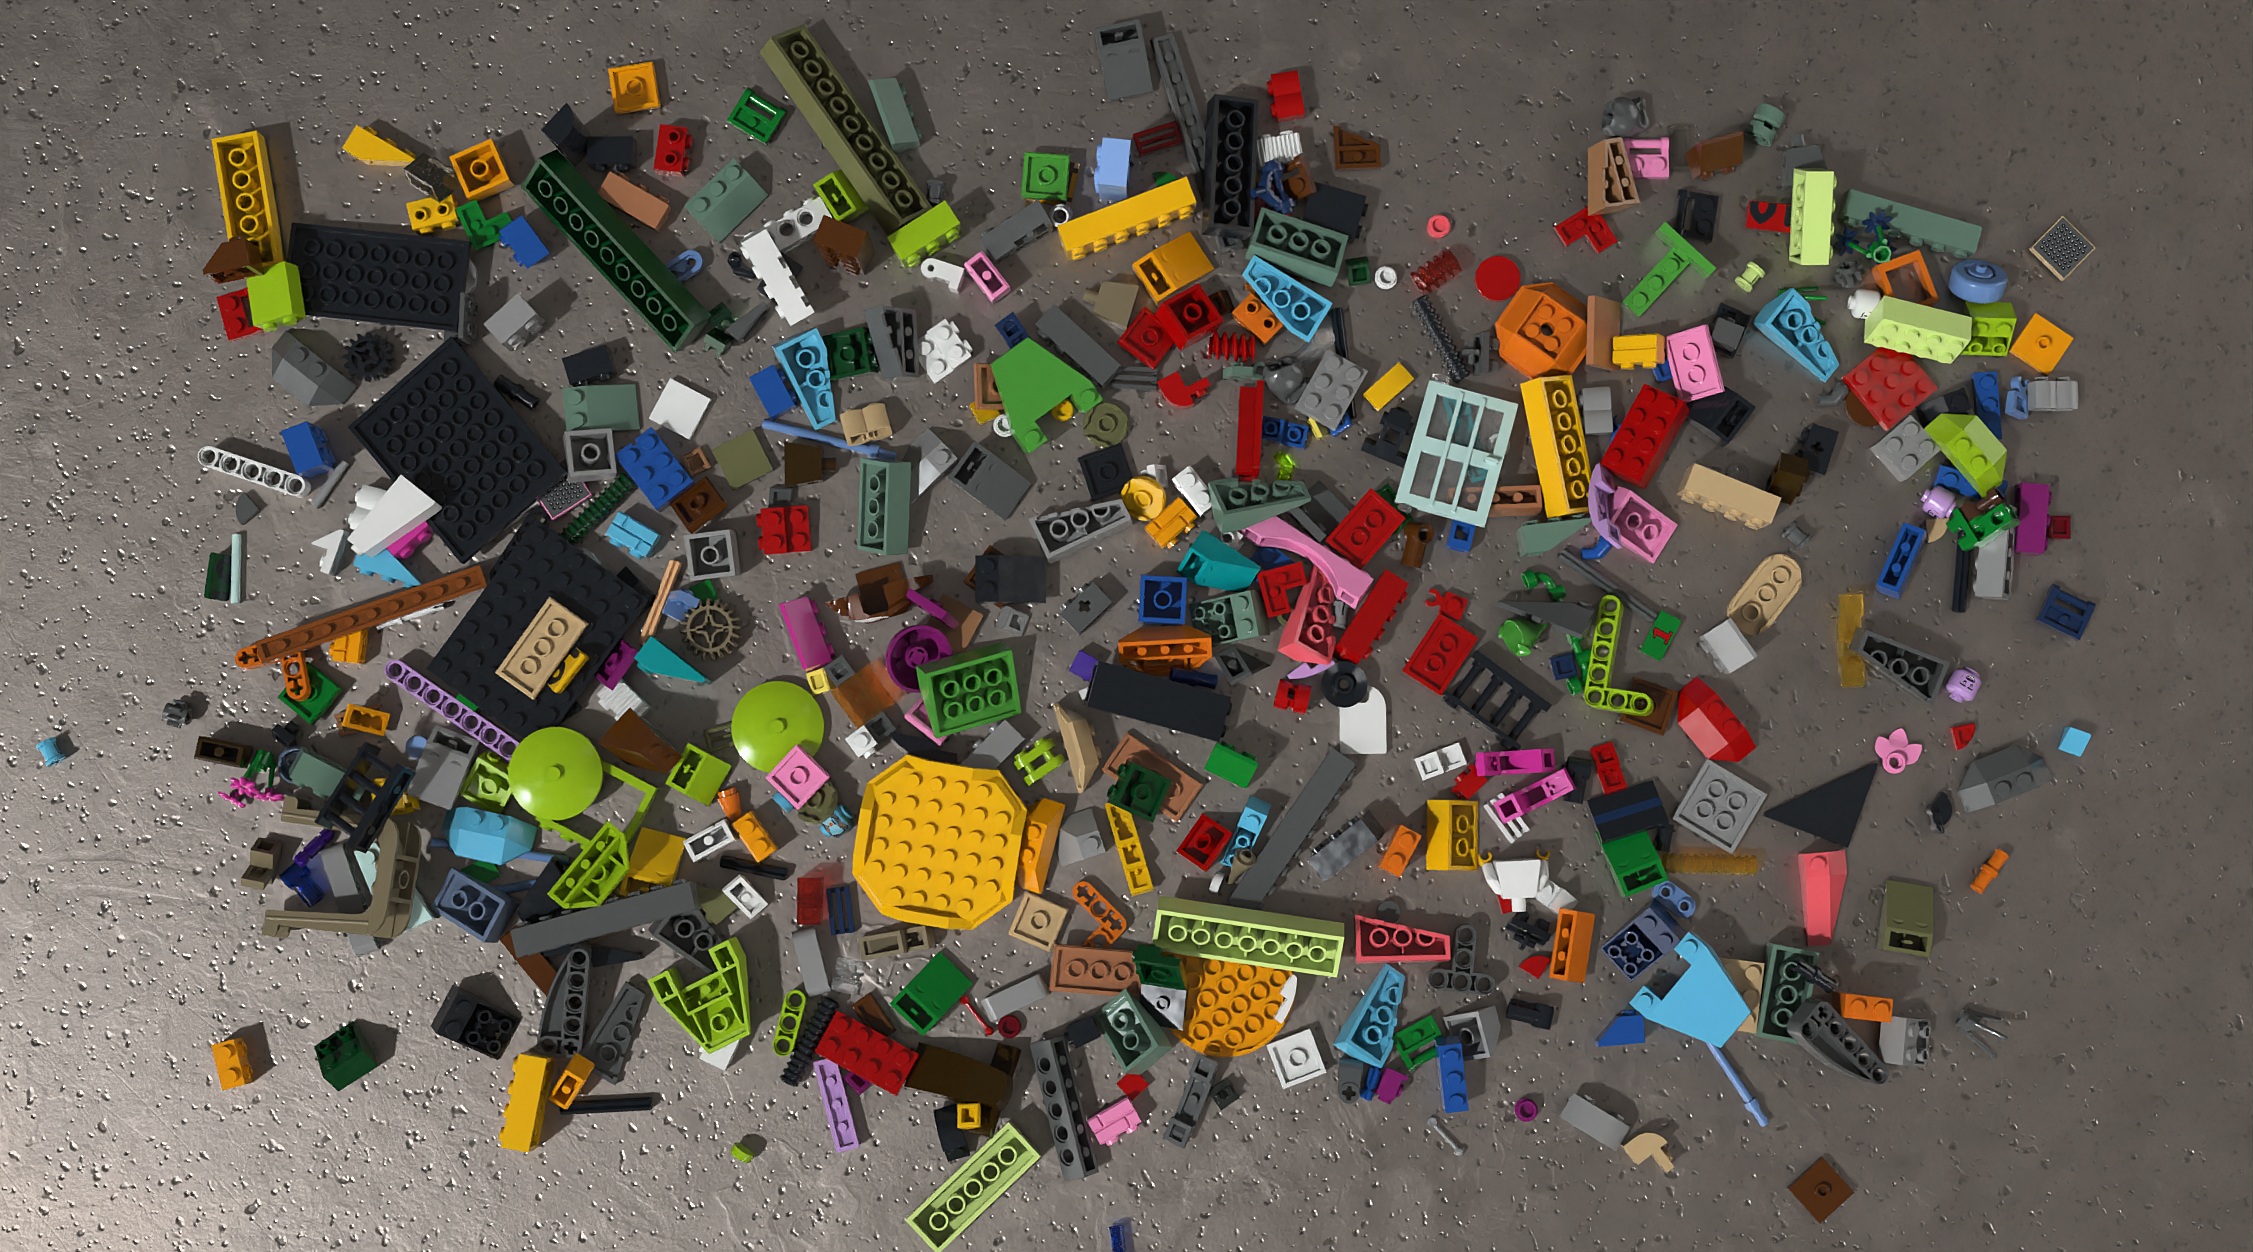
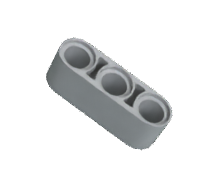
M812 926L793 931V943L808 997L831 992V983L816 927Z
M1041 972L982 999L981 1003L990 1022L1050 995L1051 991Z

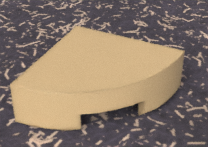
M1949 518L1924 520V529L1927 533L1926 543L1936 541L1944 535L1948 528L1946 523L1949 521Z

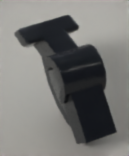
M1939 792L1933 802L1926 807V813L1931 819V830L1937 834L1945 833L1943 825L1952 816V805L1948 799L1949 796L1944 792Z

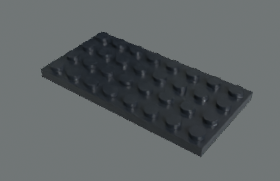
M292 222L286 262L298 266L306 317L458 333L460 293L465 292L472 243L463 240Z

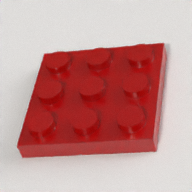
M1884 347L1877 348L1841 378L1885 431L1889 430L1938 389L1910 354Z

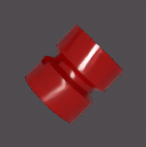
M1280 679L1273 708L1281 710L1291 708L1292 712L1305 715L1312 686L1301 683L1294 686L1292 681ZM1293 694V699L1287 697V695Z

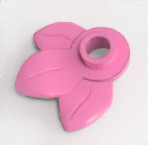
M1899 728L1893 731L1888 739L1877 737L1875 750L1882 758L1884 769L1889 773L1896 774L1903 771L1906 765L1913 764L1918 760L1922 751V745L1908 744L1904 730ZM1892 758L1897 760L1896 766L1890 764Z

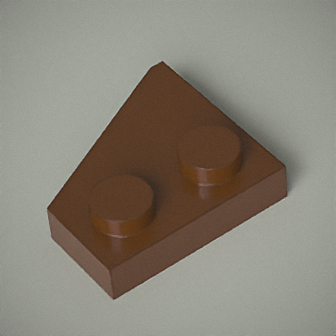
M1333 126L1335 171L1381 169L1380 144L1371 140H1365L1362 136L1355 133L1351 134L1341 130L1339 126Z

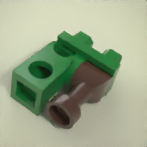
M1995 486L1987 490V497L1976 503H1964L1960 508L1953 510L1954 516L1946 523L1949 530L1954 534L1962 529L1964 530L1966 535L1957 540L1959 546L1964 551H1969L1976 546L1983 548L2001 533L2021 524L2012 507L2003 504L2005 499ZM1992 504L1997 506L1990 512L1985 514L1984 511L1988 509Z

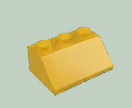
M1427 800L1426 870L1477 871L1478 801Z

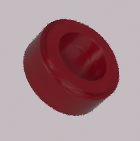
M1005 1015L1000 1019L998 1031L1003 1037L1014 1038L1020 1033L1021 1022L1016 1016Z

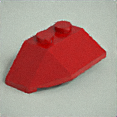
M1697 676L1678 691L1677 724L1707 759L1740 762L1756 748L1743 724L1718 694Z

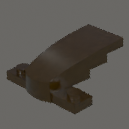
M919 1042L916 1050L919 1057L909 1073L904 1087L927 1093L933 1097L952 1100L955 1103H981V1127L969 1129L968 1132L992 1139L1001 1111L1007 1106L1012 1096L1013 1075L1022 1050L1018 1047L998 1043L991 1065H987L970 1057Z

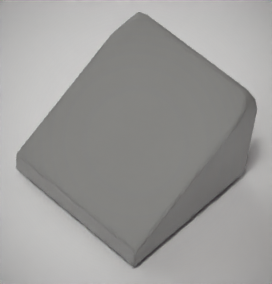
M1003 606L996 627L1022 637L1030 615L1012 607Z

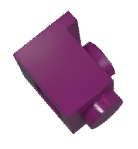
M1385 1066L1374 1092L1379 1095V1100L1391 1104L1395 1096L1399 1098L1404 1087L1401 1084L1402 1080L1407 1081L1409 1077Z

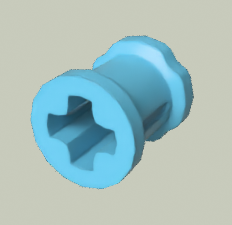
M55 737L48 738L36 745L37 750L42 752L46 760V767L54 766L66 759V756L61 754L57 747Z

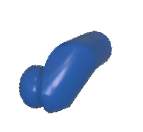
M1600 536L1595 547L1581 548V558L1601 559L1612 548V544L1603 536Z

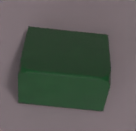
M1367 256L1345 259L1349 286L1372 283L1370 262Z

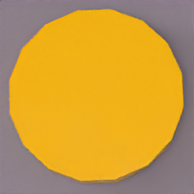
M1133 477L1124 485L1121 491V499L1129 515L1138 520H1151L1157 517L1166 506V494L1163 487L1151 477Z

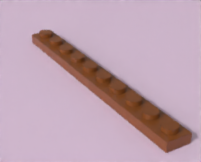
M481 565L258 640L255 644L262 664H267L486 588L487 582Z

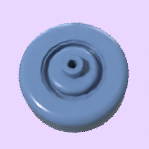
M1968 259L1960 261L1953 266L1949 279V288L1953 294L1963 300L1973 303H1993L2003 297L2008 277L2006 272L1996 264L1984 260Z

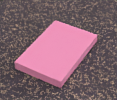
M1708 324L1665 336V350L1678 399L1687 403L1725 392Z

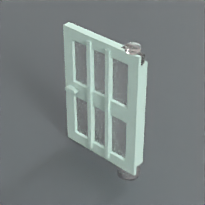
M1432 374L1396 495L1395 504H1399L1398 509L1403 512L1410 513L1412 508L1484 528L1519 404L1453 387V380L1441 374Z

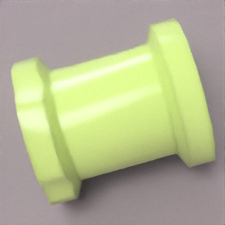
M1750 261L1747 264V269L1740 277L1737 276L1735 282L1743 290L1751 292L1752 286L1760 277L1763 278L1765 276V272L1757 264Z

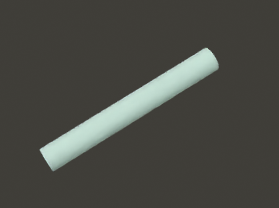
M232 534L231 603L239 604L241 592V534Z

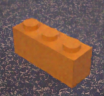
M1559 909L1549 978L1585 983L1595 914Z

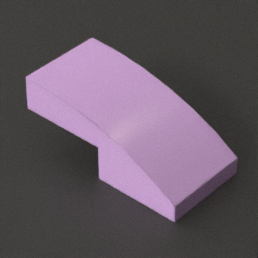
M1331 659L1330 664H1318L1312 669L1305 662L1289 673L1286 678L1288 680L1308 678L1325 671L1334 665L1335 662Z

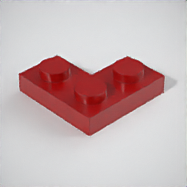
M1588 206L1553 228L1565 248L1585 236L1597 255L1618 242L1601 214L1588 216Z
M1302 561L1257 573L1268 618L1291 613L1285 590L1307 584Z

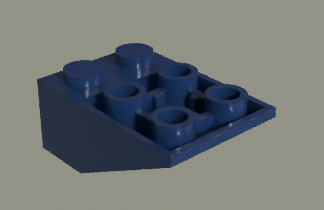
M1654 898L1633 915L1599 949L1630 982H1633L1674 949L1684 938L1686 931Z

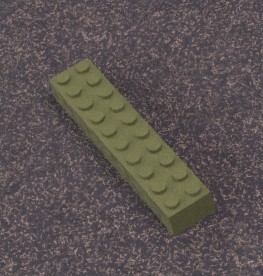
M802 24L770 37L760 51V54L885 233L890 236L932 209L933 207L806 26Z

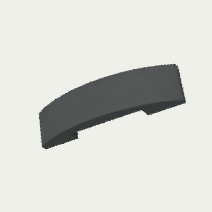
M840 655L823 668L877 743L890 735V732L896 730L881 706L843 655Z
M1199 1052L1196 1054L1189 1072L1190 1078L1176 1113L1170 1119L1163 1139L1181 1148L1186 1147L1211 1092L1219 1065L1218 1061Z

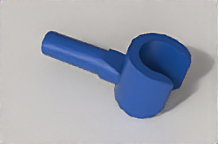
M1617 414L1613 417V432L1609 446L1621 426L1616 423Z

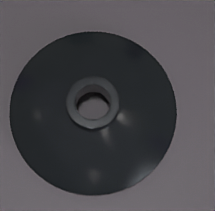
M1341 661L1326 669L1322 676L1321 689L1324 697L1331 704L1346 708L1356 705L1363 699L1368 683L1364 671L1358 665L1348 661ZM1341 680L1349 682L1347 688L1340 687Z

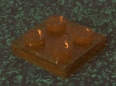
M866 665L831 691V694L857 729L895 702L869 665Z

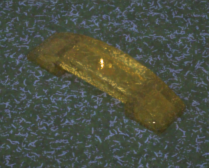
M1838 594L1836 644L1841 687L1865 686V663H1862V658L1848 649L1856 628H1861L1863 594Z

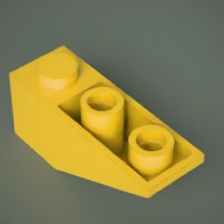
M356 125L342 147L348 154L367 165L420 166V163L415 160L416 155L405 148L403 151L395 148L397 145L395 142L386 137L383 140L376 137L377 132L366 125L364 128Z

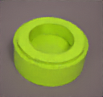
M735 1143L730 1150L735 1158L744 1163H750L755 1156L749 1148L740 1143Z

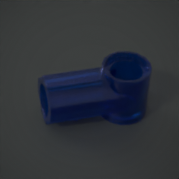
M294 862L279 876L283 883L291 890H294L304 903L311 908L319 903L326 894L311 877L312 874L306 865L301 867Z

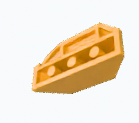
M1043 798L1027 807L1028 811L1015 878L1020 888L1042 894L1066 804Z

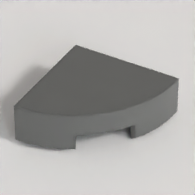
M245 492L240 495L236 503V516L241 525L247 523L260 511L259 507Z

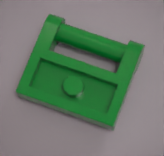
M748 87L731 112L727 122L767 146L778 126L785 119L788 110L771 104L756 95L755 91ZM748 102H752L774 115L772 121L746 106Z
M1431 1014L1393 1034V1043L1409 1073L1414 1072L1416 1067L1436 1057L1435 1047L1413 1059H1410L1408 1055L1433 1041L1434 1038L1443 1037Z

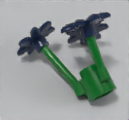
M1882 210L1877 216L1870 212V219L1862 221V224L1867 226L1865 233L1874 230L1875 235H1877L1875 242L1867 245L1869 250L1858 245L1860 242L1854 239L1858 231L1854 230L1850 233L1848 227L1844 229L1843 235L1838 233L1835 235L1839 242H1836L1833 248H1839V256H1842L1845 251L1852 254L1853 249L1864 254L1867 259H1874L1877 265L1892 260L1891 253L1895 252L1897 248L1888 247L1891 238L1886 239L1882 229L1889 230L1890 226L1886 223L1890 222L1893 218L1891 216L1884 217L1885 211Z

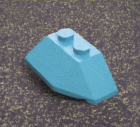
M469 807L451 808V810L447 809L441 831L456 856L504 865L524 853L532 851L538 827L511 816Z

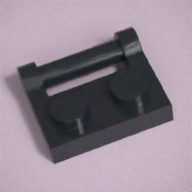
M1683 189L1678 190L1677 198H1679L1675 227L1673 229L1685 239L1711 243L1719 196ZM1689 200L1694 202L1691 215L1690 229L1686 230L1684 229V223L1687 210V203Z

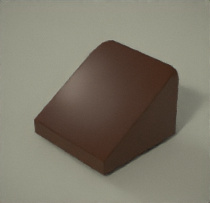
M1219 290L1208 296L1221 316L1235 310L1227 290Z

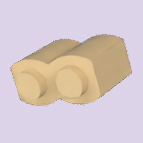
M871 403L863 409H849L840 415L848 446H857L870 440H880L892 435L884 403Z

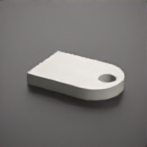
M1367 685V692L1369 694L1367 702H1359L1354 706L1346 708L1339 707L1341 754H1387L1386 704L1382 694L1372 686Z

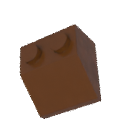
M1743 131L1700 141L1686 152L1685 157L1692 179L1701 178L1702 181L1715 177L1717 173L1722 172V175H1728L1735 172V168L1742 163Z
M243 237L229 238L228 242L221 243L204 267L203 275L218 284L264 275L260 249Z

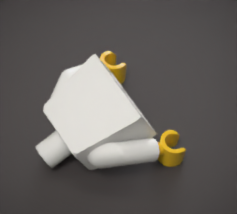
M1537 849L1534 858L1493 860V864L1491 852H1487V860L1481 859L1480 854H1478V863L1483 869L1487 883L1495 894L1500 895L1503 899L1512 900V912L1526 911L1525 898L1536 897L1537 893L1542 891L1549 878V850L1546 851L1545 857L1540 856L1539 849Z

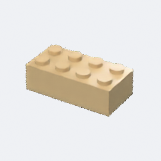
M1696 463L1686 468L1676 492L1677 495L1681 496V500L1687 503L1694 504L1695 501L1702 504V508L1715 513L1717 510L1724 513L1725 518L1732 521L1742 520L1746 522L1745 526L1755 530L1772 523L1781 497Z

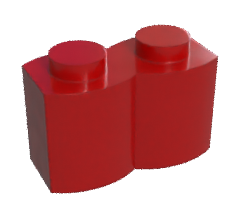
M1293 70L1270 74V81H1267L1266 84L1268 95H1273L1274 103H1270L1272 117L1277 118V123L1305 118L1298 71Z

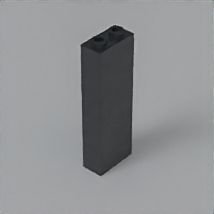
M1102 661L1094 662L1083 706L1214 742H1220V738L1224 737L1226 733L1225 719L1232 710L1231 697Z

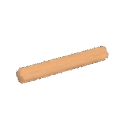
M671 559L668 563L638 640L640 645H644L656 633L663 615L662 610L669 593L672 592L682 563Z

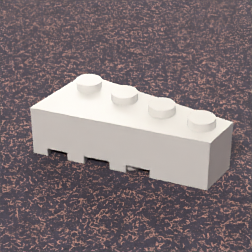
M765 226L741 239L743 246L740 249L746 259L751 257L755 264L751 268L758 280L763 278L766 286L763 288L769 299L774 297L778 306L775 309L781 319L786 317L790 326L814 313L812 306Z

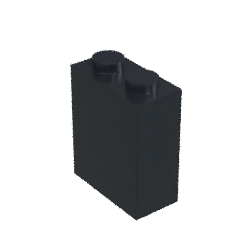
M1314 182L1317 193L1309 196L1302 221L1349 236L1347 243L1353 244L1355 238L1359 239L1363 227L1359 225L1360 217H1365L1369 204L1365 203L1366 196Z

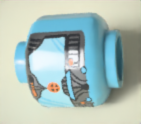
M837 804L831 817L821 823L819 828L827 837L831 835L835 838H840L853 826L854 815L846 805Z

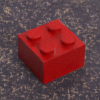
M1199 283L1162 302L1155 313L1180 351L1213 334L1224 321Z

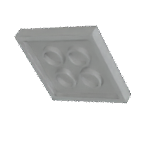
M1705 759L1671 819L1727 853L1733 854L1767 794L1711 760Z

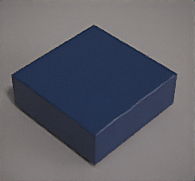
M1572 653L1549 658L1554 681L1578 675Z

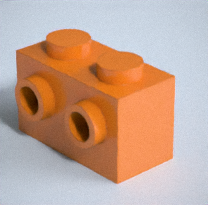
M1250 293L1232 312L1231 317L1248 333L1254 334L1255 339L1265 347L1284 325L1265 306L1266 303L1258 294L1254 296Z

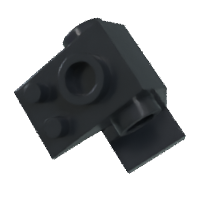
M1398 406L1391 408L1389 412L1384 411L1379 423L1383 427L1377 441L1365 437L1361 451L1403 468L1408 454L1399 451V447L1405 434L1409 436L1415 424L1411 422L1413 416L1409 415L1408 410ZM1388 428L1400 432L1396 444L1383 439Z

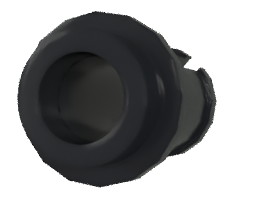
M1673 824L1657 828L1659 832L1656 850L1661 851L1662 843L1665 842L1663 852H1670L1672 834L1676 831Z

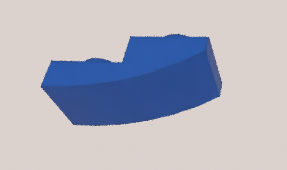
M1263 415L1261 439L1305 450L1311 428Z

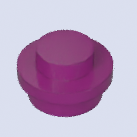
M1522 1098L1515 1104L1514 1112L1518 1119L1529 1122L1537 1116L1538 1107L1532 1099Z

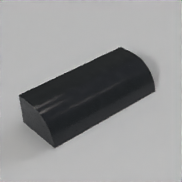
M566 103L541 131L556 149L576 167L587 155V136H590V133Z

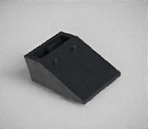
M1724 386L1725 392L1687 402L1686 404L1690 411L1685 418L1722 447L1730 443L1756 408L1726 386Z
M452 985L431 1027L440 1036L498 1060L520 1018L467 990Z

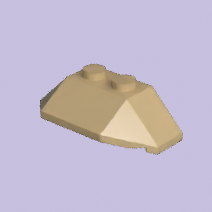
M1054 703L1053 706L1078 793H1083L1099 765L1098 759L1102 758L1099 745L1093 744L1092 736H1096L1092 722L1087 723L1086 718L1059 703Z

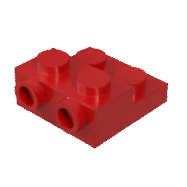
M808 505L761 508V513L756 514L757 527H762V536L758 537L759 550H764V555L812 551Z

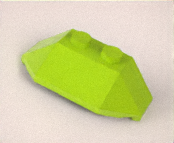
M1939 414L1923 428L1982 498L1987 497V490L1993 486L1997 488L2002 484L2007 450L1977 415Z
M607 821L547 895L564 909L600 906L630 870L626 835Z

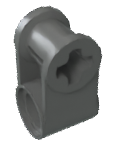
M1339 1059L1338 1096L1344 1103L1352 1104L1359 1098L1363 1073V1061ZM1347 1086H1351V1090L1355 1091V1095H1351L1350 1099H1346V1096L1342 1094L1343 1090H1347Z

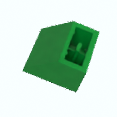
M1224 741L1221 744L1216 743L1204 770L1246 789L1259 764L1255 761L1256 756L1245 751L1239 754L1234 751L1235 746Z

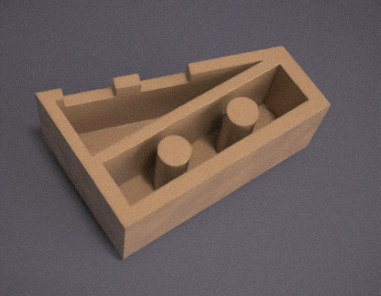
M1623 138L1604 139L1589 147L1588 216L1622 212L1639 204L1640 201Z

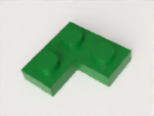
M477 199L455 208L475 251L499 241V236L501 235L499 229L512 221L508 211L486 220Z

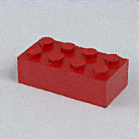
M1644 384L1600 464L1609 470L1612 475L1646 490L1690 411L1685 401Z

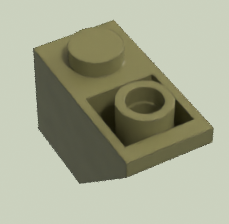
M696 886L700 906L705 911L702 915L710 924L714 922L716 925H719L739 908L722 891L723 888Z

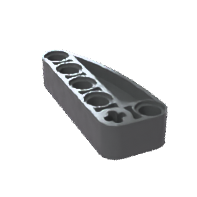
M578 942L573 945L558 969L548 992L537 1037V1050L544 1056L572 1058L574 1054H580L583 1047L592 961V948L585 942ZM575 952H583L586 958H577ZM580 974L584 980L576 981L572 975ZM577 996L582 1002L576 1004L572 1002L571 997ZM569 1019L578 1020L580 1025H571ZM551 1039L554 1045H546L543 1040ZM569 1042H574L573 1044L575 1047H571V1043Z
M1811 998L1806 999L1787 1023L1788 1033L1800 1046L1826 1066L1848 1077L1877 1085L1884 1084L1887 1081L1889 1075L1887 1067L1828 1002Z

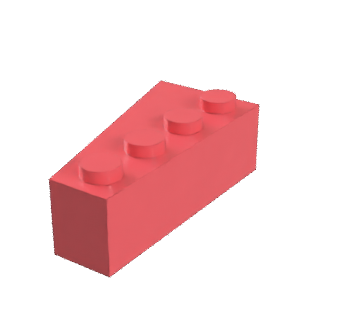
M1354 915L1355 964L1448 962L1451 959L1450 936L1388 923L1360 915Z

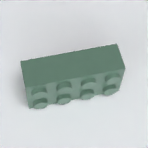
M1261 207L1245 259L1251 260L1255 255L1278 270L1332 287L1338 275L1349 236Z
M1767 943L1756 1033H1751V1035L1798 1044L1788 1033L1787 1023L1806 999L1812 998L1814 984L1808 983L1805 977L1793 971L1790 966L1791 964L1797 966L1796 963L1792 962L1796 957H1801L1810 965L1817 966L1818 952Z

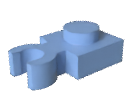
M2017 376L2011 379L2012 391L2007 392L2005 413L2020 420L2028 419V396L2026 391L2027 383L2030 382L2028 379L2021 380V376Z

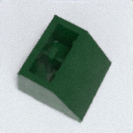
M354 1021L314 1046L323 1078L338 1092L378 1066L373 1049Z

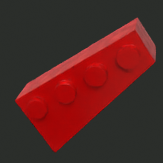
M1385 569L1366 597L1365 602L1353 617V621L1340 637L1341 640L1335 646L1332 656L1340 662L1348 661L1356 665L1362 658L1367 659L1373 650V647L1370 646L1374 639L1378 641L1385 631L1382 628L1385 621L1390 623L1397 611L1394 610L1397 602L1402 604L1408 595V592L1405 590L1409 583Z

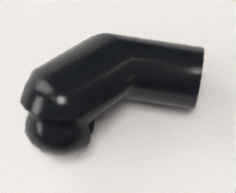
M738 252L729 254L727 262L735 276L751 280L756 279L752 268L745 267Z

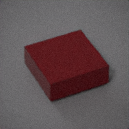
M2050 516V524L2046 528V537L2048 539H2071V516Z

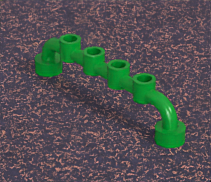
M1531 569L1521 573L1522 581L1528 590L1537 587V581H1543L1548 588V595L1551 601L1563 602L1562 598L1566 597V591L1561 584L1556 586L1555 581L1550 575L1544 572L1533 573ZM1566 634V638L1575 652V659L1583 672L1580 679L1576 676L1566 679V685L1570 694L1576 696L1583 692L1582 688L1586 686L1591 651L1589 648L1583 650L1580 641L1584 640V638L1580 639Z

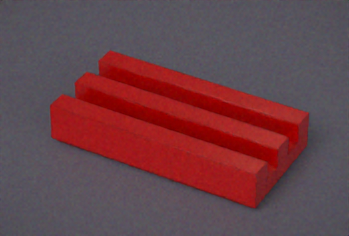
M1176 120L1133 134L1139 157L1183 144ZM1174 129L1173 132L1140 142L1139 138L1164 130ZM1175 136L1177 138L1142 150V147L1160 142Z

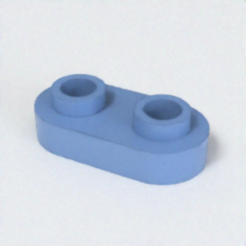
M688 250L665 264V266L671 272H676V278L683 283L702 270L704 261L697 251ZM690 260H696L695 266L690 267L688 265Z
M1666 881L1653 886V897L1674 915L1687 918L1694 913L1695 902L1693 898L1672 882ZM1663 888L1669 890L1667 896L1662 895L1661 891ZM1682 902H1686L1688 905L1684 911L1680 908Z

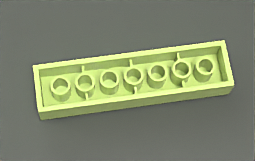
M1159 896L1152 944L1161 947L1162 952L1337 978L1344 942V923Z

